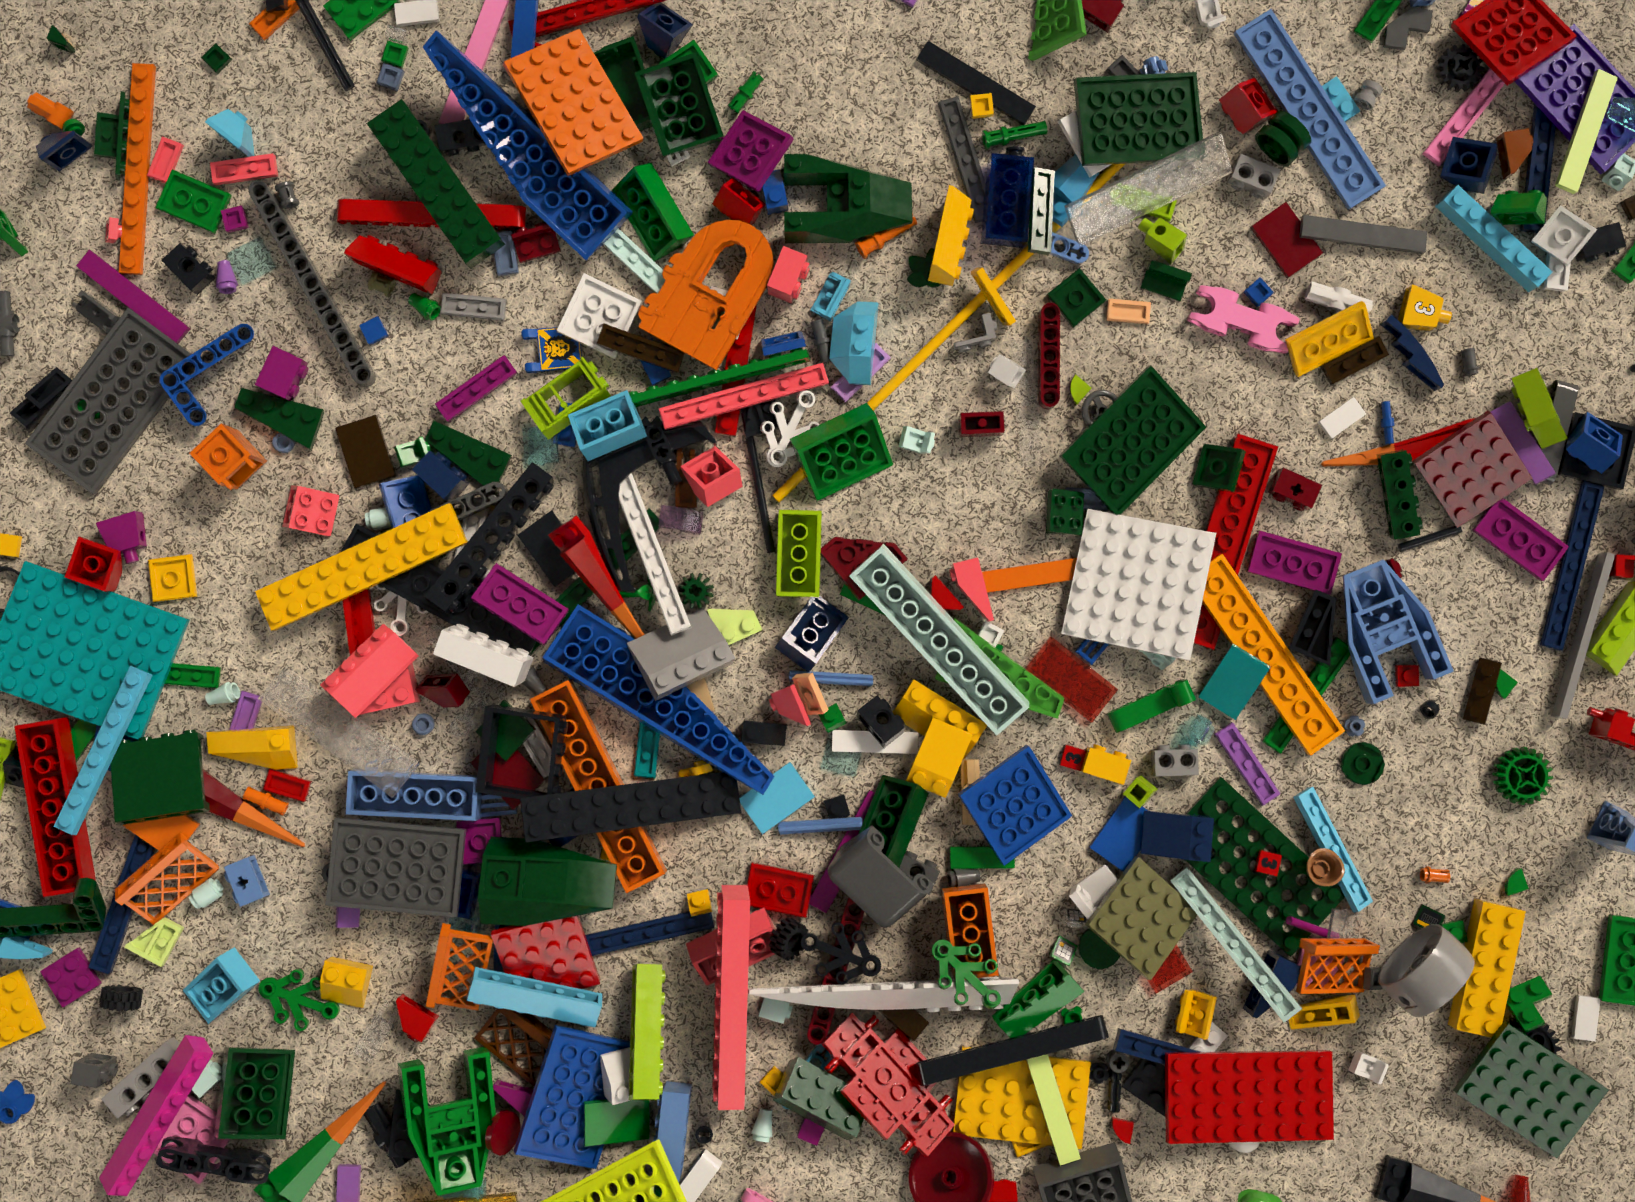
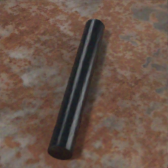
M1452 526L1398 544L1399 551L1403 552L1461 533L1462 528L1461 526L1458 528Z

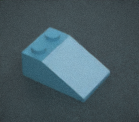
M234 947L213 960L183 991L209 1024L253 989L260 980Z

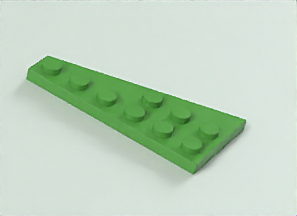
M1037 0L1034 16L1036 26L1035 32H1032L1031 36L1033 46L1032 51H1029L1028 59L1031 61L1037 60L1087 35L1082 0Z
M954 618V621L1029 701V710L1058 719L1064 702V697ZM938 672L936 673L935 680L948 683Z

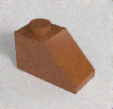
M1529 128L1503 132L1496 138L1503 179L1512 176L1531 152L1533 137L1530 135Z

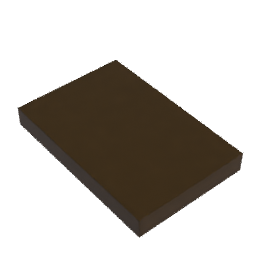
M377 415L335 428L355 489L396 476Z

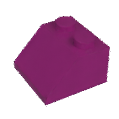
M272 345L255 385L291 401L299 393L300 387L298 385L301 378L304 379L308 373V362Z

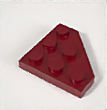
M843 537L831 539L821 548L820 554L858 600L866 594L851 579L850 574L882 544L902 564L908 560L895 543L845 539Z

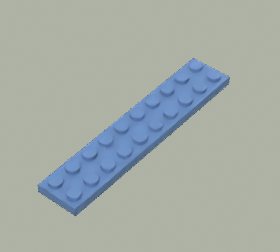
M1272 9L1236 30L1234 33L1235 37L1283 111L1296 117L1308 130L1311 136V144L1307 148L1347 210H1350L1386 186Z

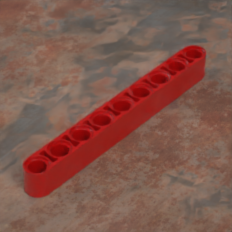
M337 200V222L340 224L351 222L350 224L368 225V223H372V225L380 226L393 224V226L408 227L410 225H414V227H431V225H435L436 228H440L424 204L419 201ZM477 204L493 228H498V230L525 228L526 207L520 205Z

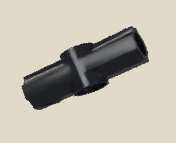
M378 1102L367 1109L364 1117L374 1132L373 1137L376 1144L387 1153L391 1119L382 1104ZM389 1157L396 1169L412 1159Z

